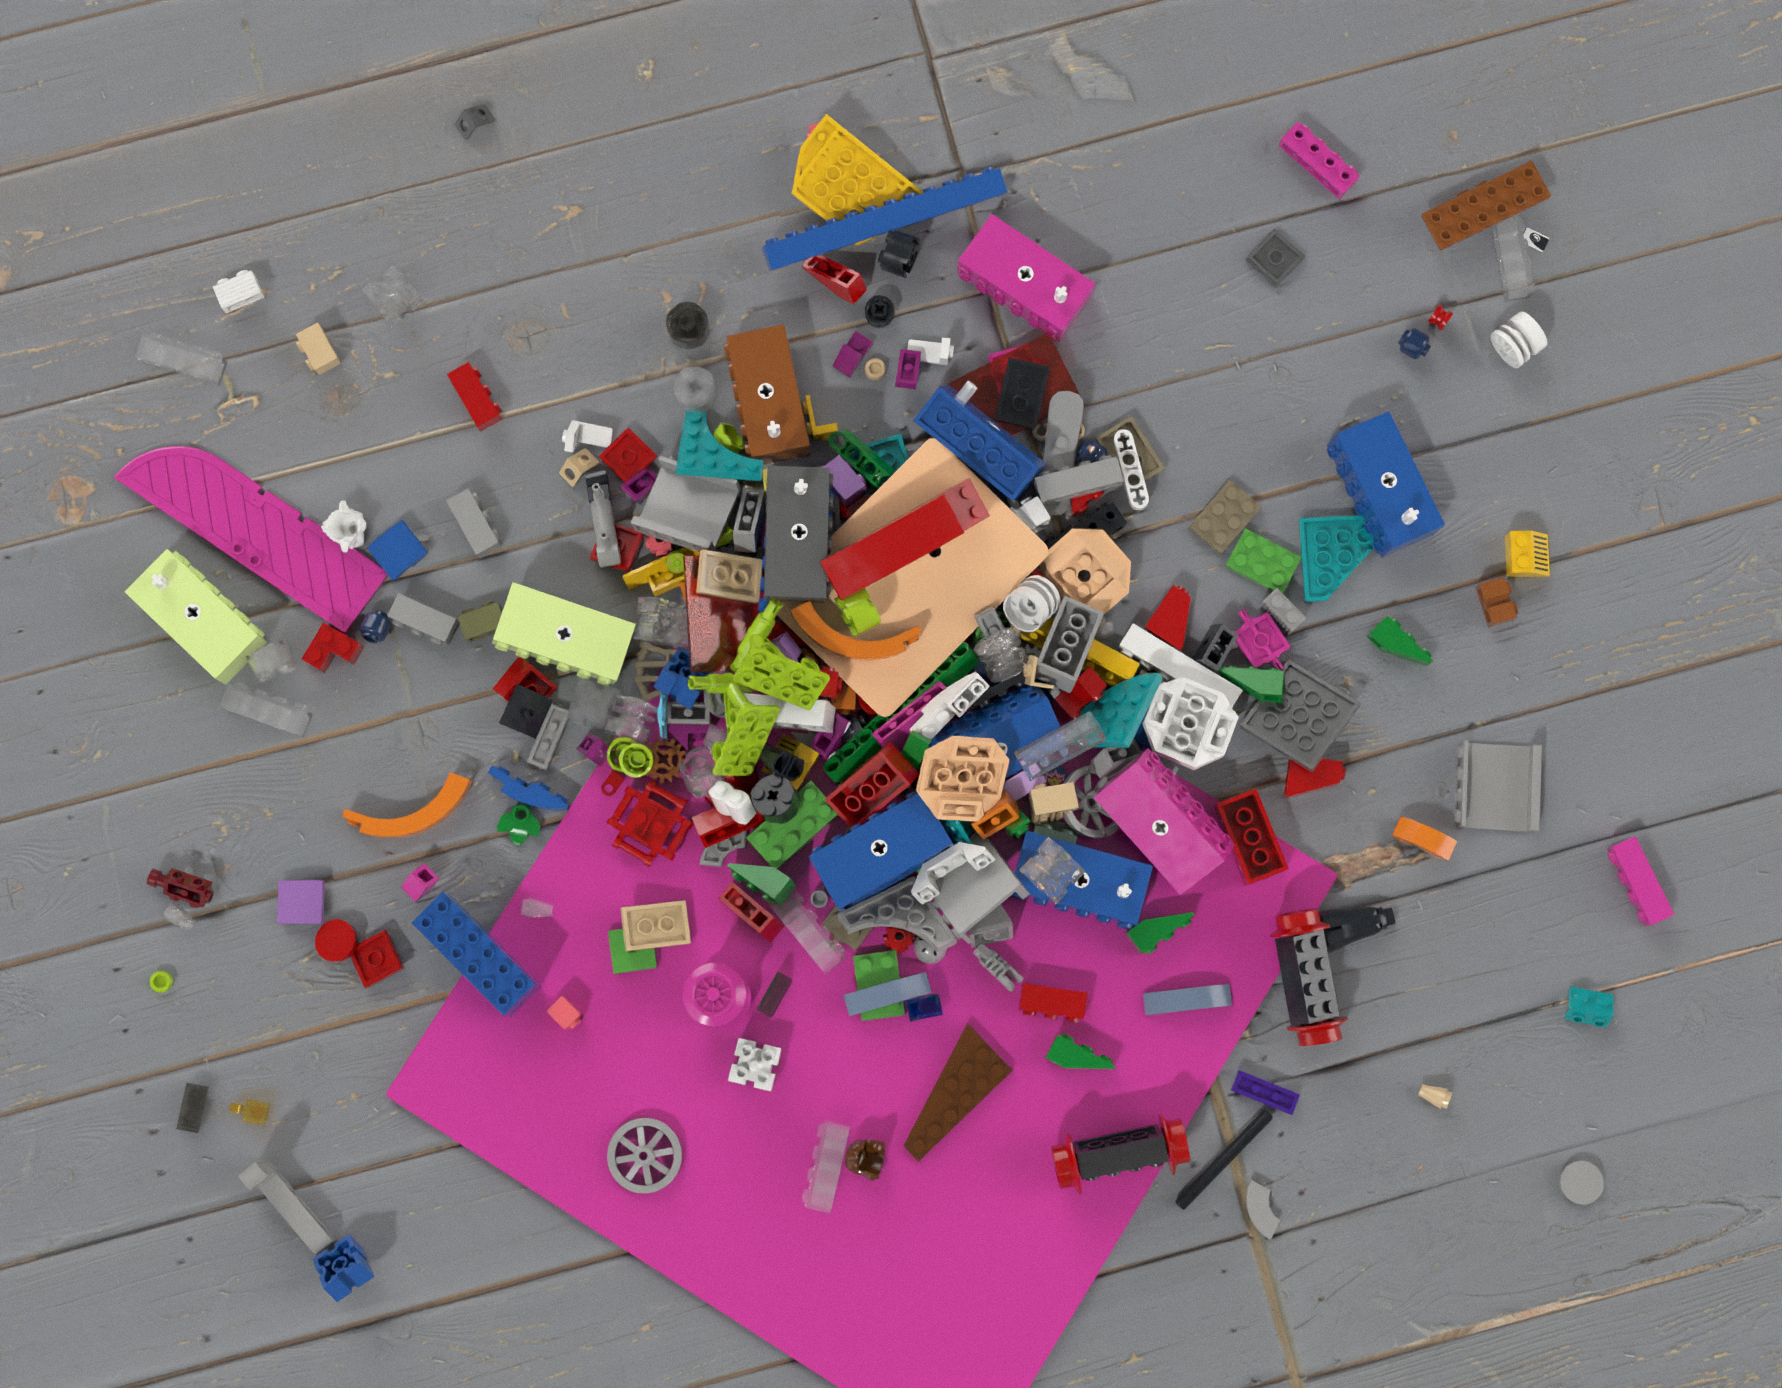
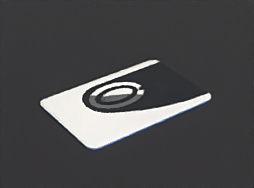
M1526 228L1521 238L1522 243L1541 252L1544 251L1549 241V237L1530 228Z

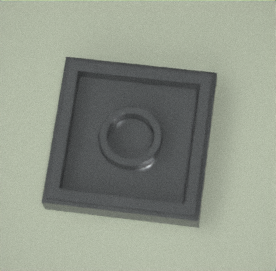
M1274 229L1246 258V261L1277 288L1302 262L1305 256Z

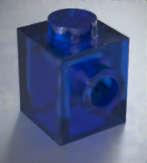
M939 994L906 1000L910 1022L943 1015Z

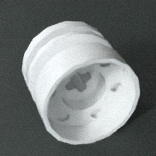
M1525 312L1517 313L1509 319L1508 326L1502 325L1490 335L1491 342L1497 353L1513 368L1521 367L1524 362L1530 359V354H1538L1548 344L1545 333L1540 325Z
M1039 575L1030 576L1019 584L1004 600L1003 610L1006 618L1019 630L1034 632L1058 610L1060 606L1059 592L1048 579Z

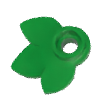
M519 803L513 807L511 812L501 816L497 825V831L509 832L514 845L519 846L525 842L528 834L531 836L539 835L540 823L533 817V811L529 805ZM521 810H524L526 812V816L524 818L519 817V812Z

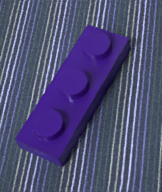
M1240 1070L1237 1071L1230 1090L1290 1115H1293L1300 1094Z

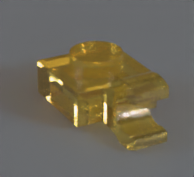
M247 1099L246 1105L231 1103L229 1112L243 1114V1121L266 1125L270 1103Z

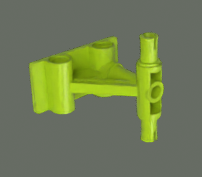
M771 598L764 612L759 613L748 628L745 637L738 647V655L730 665L731 670L735 672L733 681L803 709L811 710L830 680V676L821 672L816 662L809 658H802L800 663L786 658L767 638L775 625L776 615L783 607L779 600H776L774 603L775 598Z
M732 673L709 674L706 677L690 676V679H688L690 690L700 689L706 690L708 693H723L727 739L725 742H715L712 746V757L716 763L712 771L713 774L750 776L779 714V706L753 705L751 701H748L744 693L758 690L733 681L734 675Z

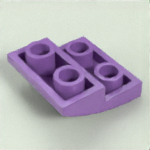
M279 881L277 924H323L325 881Z

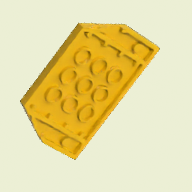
M825 114L800 147L791 194L824 221L837 218V221L845 219L844 215L856 211L858 215L865 212L864 208L876 205L877 208L883 207V202L895 198L896 202L904 200L903 196L915 192L916 195H919L923 191L830 116ZM870 238V239H867V240H864V241L855 243L854 245L858 246V245H860V244H862V243H865V242H867V241H869V240H871V239H873V238Z

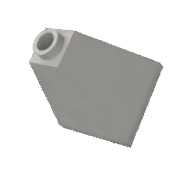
M1001 904L969 929V936L972 940L970 943L971 948L977 947L981 943L987 945L1013 938L1012 921Z

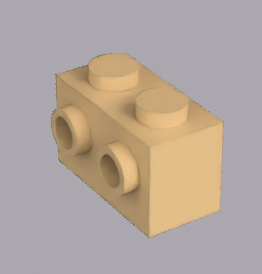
M318 322L296 334L299 340L296 344L301 353H306L308 359L305 361L311 371L315 370L318 375H321L341 364L323 328Z

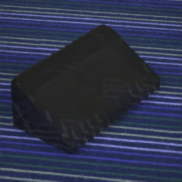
M777 972L757 1010L769 1017H773L789 989L792 979Z

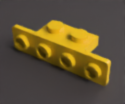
M685 547L677 550L685 554L688 564L698 560L697 555H700V552ZM666 555L638 569L632 570L622 577L628 590L649 582L656 597L680 586V583L693 579V576L688 566L683 572H671L666 565Z

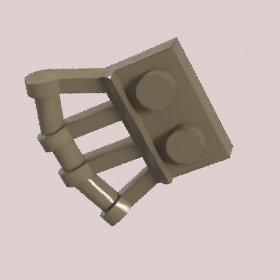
M641 642L639 646L641 650L636 662H634V668H636L634 683L637 684L642 695V703L649 702L661 694L659 690L652 693L649 692L646 683L656 682L659 676H645V668L665 667L678 649L665 650ZM684 649L694 655V649ZM649 651L665 656L666 661H646Z

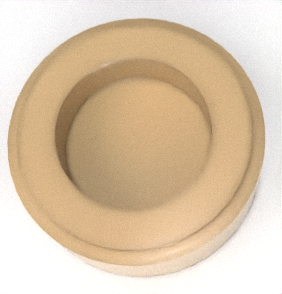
M878 358L870 359L865 365L866 376L871 380H880L884 377L886 372L884 362Z

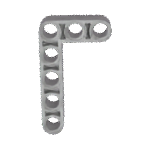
M268 1159L254 1161L239 1174L240 1180L248 1189H260L315 1255H319L335 1241L328 1229Z

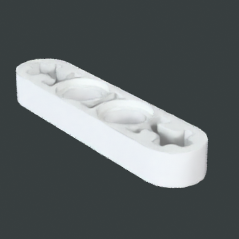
M1119 430L1115 434L1113 442L1129 504L1135 510H1143L1149 502V496L1134 439L1128 430ZM1120 435L1129 439L1126 441L1127 449L1131 447L1132 450L1120 452V450L1124 449L1123 443L1118 442ZM1125 455H1132L1134 463L1126 465L1123 463L1122 458ZM1130 475H1137L1140 479L1139 484L1131 485L1128 482V477ZM1142 487V490H1139L1138 493L1139 497L1145 500L1142 501V505H1139L1138 502L1133 501L1136 499V492L1131 493L1130 490H1137Z

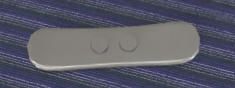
M1060 391L1050 401L1043 461L1048 465L1042 472L1049 471L1051 474L1058 472V469L1061 467L1070 466V468H1074L1084 408L1083 400L1079 394L1071 391ZM1070 499L1044 505L1049 515H1062L1068 510Z

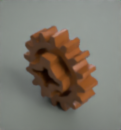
M657 737L655 738L656 743L654 745L648 742L651 751L655 755L652 768L646 776L653 775V781L660 778L661 784H664L665 779L672 783L673 776L679 779L680 775L678 772H685L682 764L688 763L687 760L683 759L687 753L686 751L680 752L683 746L681 744L675 746V739L668 742V738H664L663 742H660ZM667 746L671 749L665 751L660 750L659 747ZM658 753L665 758L668 757L667 761L670 767L667 764L661 763ZM678 755V764L675 767L673 765L674 758ZM660 770H668L670 773L659 774L657 772H659Z

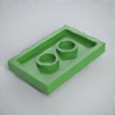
M1245 528L1225 567L1271 591L1278 588L1283 593L1302 557Z
M896 950L853 956L858 991L900 979ZM903 1001L861 1013V1019L866 1021L905 1015Z

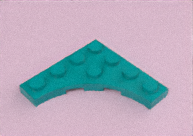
M685 412L676 475L761 481L763 460L738 455L722 446L712 436L708 428L707 412Z

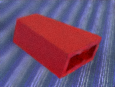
M1173 585L1143 630L1180 652L1184 644L1191 596L1188 595L1189 592L1185 588Z
M1322 758L1314 771L1310 772L1289 759L1283 798H1290L1338 785L1345 777L1346 768H1343V762Z

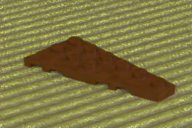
M968 1023L903 1145L918 1162L1013 1071Z

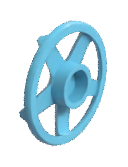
M662 692L660 694L657 718L661 738H667L666 713L668 696Z

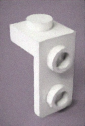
M942 338V343L910 339L907 350L921 351L920 362L948 365V358H953L954 346L950 345L951 338Z
M572 420L568 430L563 432L562 442H565L564 451L573 452L577 442L607 448L612 443L613 429Z

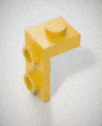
M806 395V402H802L804 414H809L810 422H806L808 434H813L814 440L822 439L823 441H829L831 434L838 431L837 423L816 426L810 395Z

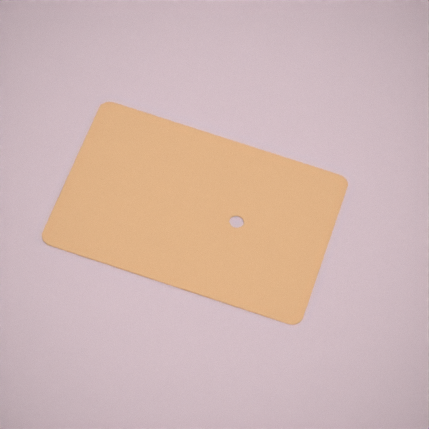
M935 438L928 439L829 538L832 539V549L830 554H827V557L969 478L990 517L965 530L964 534L941 546L940 556L932 557L928 553L865 587L871 597V603L875 605L881 622L853 637L848 625L844 624L840 616L843 612L842 609L839 610L834 598L838 597L832 584L830 595L826 597L824 603L811 602L816 613L829 627L849 638L863 641L884 640L919 625L922 634L918 636L919 640L910 645H907L906 642L903 643L906 652L894 657L874 661L853 660L828 652L802 632L792 618L790 610L806 602L780 601L783 607L777 614L829 667L835 668V671L839 672V676L878 715L883 717L893 714L979 626L974 617L975 614L992 605L996 609L1048 555L1047 545L954 453Z

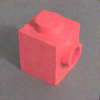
M645 536L646 548L650 549L652 555L656 554V557H664L673 551L672 543L652 536Z

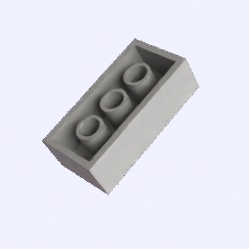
M1064 596L1039 654L1035 678L1071 693L1104 612Z

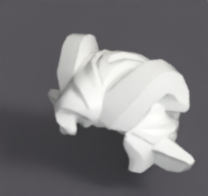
M341 501L339 503V510L332 512L328 519L322 523L323 526L321 528L333 542L340 544L343 552L347 553L348 547L353 549L364 544L366 521L363 518V513L348 508L346 501Z

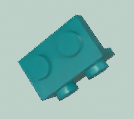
M941 819L944 824L943 827L950 834L954 845L958 842L972 844L969 836L975 829L971 825V821Z
M1570 986L1568 990V1010L1565 1013V1020L1590 1024L1596 1027H1608L1613 1018V994Z

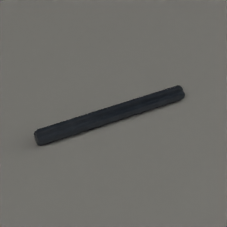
M1263 1110L1176 1199V1204L1185 1210L1273 1119L1272 1115L1268 1111Z

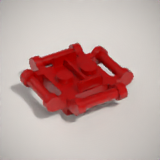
M652 779L646 785L643 793L627 786L625 789L626 793L614 814L606 821L608 825L620 831L612 847L622 849L643 861V865L647 867L652 865L657 854H661L673 861L676 856L674 854L684 836L694 825L693 822L680 816L688 800L683 797L679 798L661 788ZM653 792L677 806L675 811L673 812L650 799V794ZM635 797L638 799V802L623 826L618 822L632 798ZM677 822H679L682 825L677 831L668 849L665 850L663 846L669 838ZM626 835L650 848L651 852L649 855L625 842Z

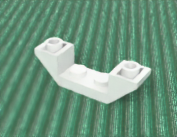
M958 842L922 865L911 893L921 904H924L940 894L935 880L945 876L967 861L978 871L995 861V858L983 846Z

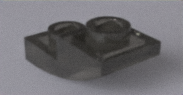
M192 1083L186 1084L176 1129L199 1133L209 1087Z

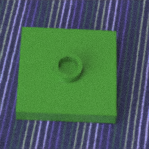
M623 929L608 931L614 974L657 968L655 948L626 952Z

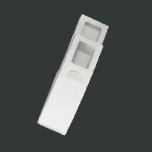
M976 672L965 676L933 698L921 710L924 715L909 730L932 739L955 714L960 718L990 686Z

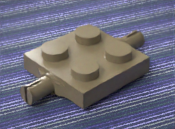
M835 906L821 924L834 937L826 948L834 952L838 945L843 943L857 951L874 927L864 928L848 934L838 919V913L841 911Z

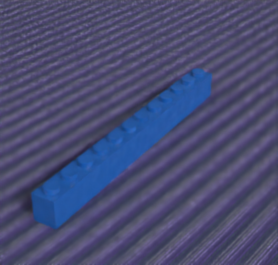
M992 166L981 170L982 174L974 176V173L962 176V181L956 183L952 179L943 182V187L935 189V186L925 188L923 193L916 195L915 192L903 196L904 200L896 202L895 198L883 202V207L877 208L876 205L864 208L865 212L858 215L856 211L844 215L845 219L837 221V218L825 221V226L817 227V224L806 227V232L798 234L797 231L785 234L786 238L779 241L777 237L766 240V245L762 247L769 271L888 233L889 230L894 231L1007 193V189L1000 168L994 170Z

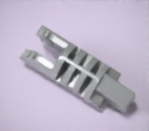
M981 943L973 951L980 960L979 963L1010 992L1015 989V985L1004 975L1005 973L1017 983H1021L1024 979L992 948L988 949Z

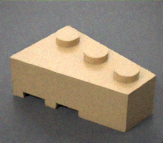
M1074 782L1048 787L1046 784H1040L1030 790L1028 806L1033 827L1035 825L1040 826V824L1055 823L1064 817L1063 812L1069 814L1071 809L1079 808Z

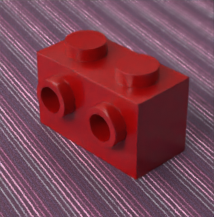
M823 666L822 670H819L828 674L830 680L818 699L836 703L837 694H842L843 678H839V672L835 671V668Z

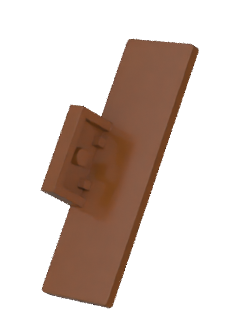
M1530 161L1488 182L1483 181L1470 191L1468 189L1462 191L1457 197L1422 213L1421 217L1437 247L1442 251L1549 199L1551 194L1534 163Z

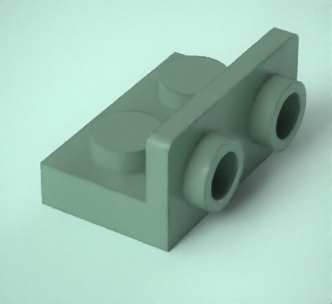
M1060 821L1051 824H1040V826L1035 825L1033 832L1076 844L1078 836L1067 823Z

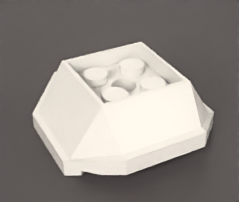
M1182 677L1167 683H1160L1142 724L1153 752L1167 760L1191 770H1196L1225 755L1239 717L1233 711L1223 693ZM1183 722H1188L1192 728H1187Z

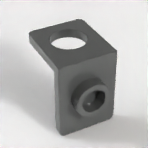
M483 104L464 109L455 122V126L464 139H469L476 127L494 123L495 118L487 106ZM463 120H466L468 123V131H465L463 128Z

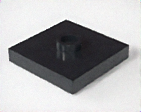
M516 684L499 724L536 739L553 699Z

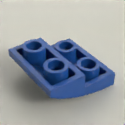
M404 520L395 524L367 547L392 581L397 580L408 568L415 566L428 554V551Z

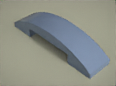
M924 972L843 995L849 1016H853L932 992L927 974Z
M1229 984L1143 994L1145 1015L1232 1006Z

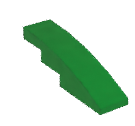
M912 730L901 754L918 771L923 761L924 752L928 749L932 740ZM911 784L899 793L898 796L904 799Z

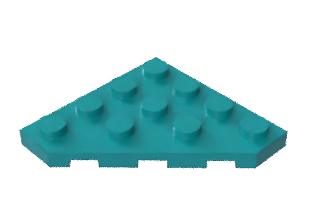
M1363 515L1299 518L1304 603L1326 602L1374 548L1373 535L1366 533Z

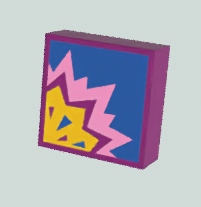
M1058 760L1042 771L1049 786L1060 785L1069 776Z

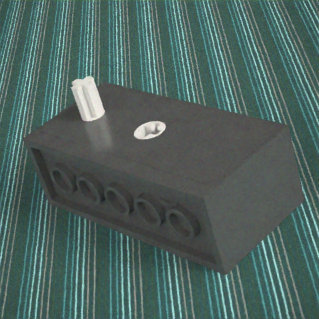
M768 466L764 601H770L771 598H775V601L784 602L810 601L824 603L826 597L830 595L831 582H827V575L820 564V561L827 558V554H830L832 549V539L828 538V533H831L832 517H828V511L831 512L833 507V495H829V490H832L833 474H829V468ZM796 531L800 532L801 538H797Z

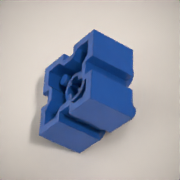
M679 647L671 660L662 669L654 688L667 696L671 694L672 700L691 709L704 690H690L688 687L689 677H706L709 674H714L716 669L704 661L698 663L693 659L694 655Z
M350 1234L335 1243L336 1248L329 1252L327 1249L312 1259L317 1272L321 1275L319 1278L323 1289L336 1302L352 1293V1287L358 1288L374 1277L370 1265L366 1262L367 1257L363 1247Z

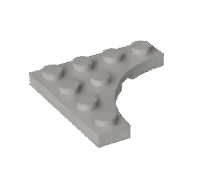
M914 876L838 913V919L848 934L864 928L886 926L915 933L926 940L937 953L957 944L956 937L932 902L928 901L921 904L912 895L911 890L916 881Z

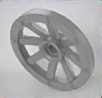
M1089 765L1073 771L1063 783H1075L1083 776L1084 793L1074 784L1076 797L1080 800L1078 803L1079 808L1071 809L1069 814L1063 812V816L1070 828L1077 834L1086 838L1099 839L1112 835L1120 828L1115 821L1107 828L1104 827L1098 812L1109 818L1111 817L1094 799V796L1101 787L1115 774L1101 778L1092 791L1090 774L1097 773L1093 766ZM1082 809L1080 822L1075 818L1072 811ZM1089 815H1091L1097 830L1086 828Z
M652 1118L634 1119L621 1126L611 1138L607 1151L608 1166L614 1179L627 1190L636 1193L656 1192L666 1187L676 1177L682 1162L681 1144L675 1132L665 1123ZM644 1126L659 1129L648 1145L645 1142ZM635 1127H637L638 1147L623 1136ZM665 1133L673 1147L654 1151L653 1148ZM621 1142L633 1154L616 1157L618 1143ZM641 1152L647 1153L648 1157L646 1160L640 1158ZM674 1154L671 1169L655 1160V1157ZM634 1161V1165L626 1177H624L619 1171L617 1164ZM649 1165H652L666 1176L661 1181L653 1184ZM640 1167L643 1168L646 1185H638L631 1182Z

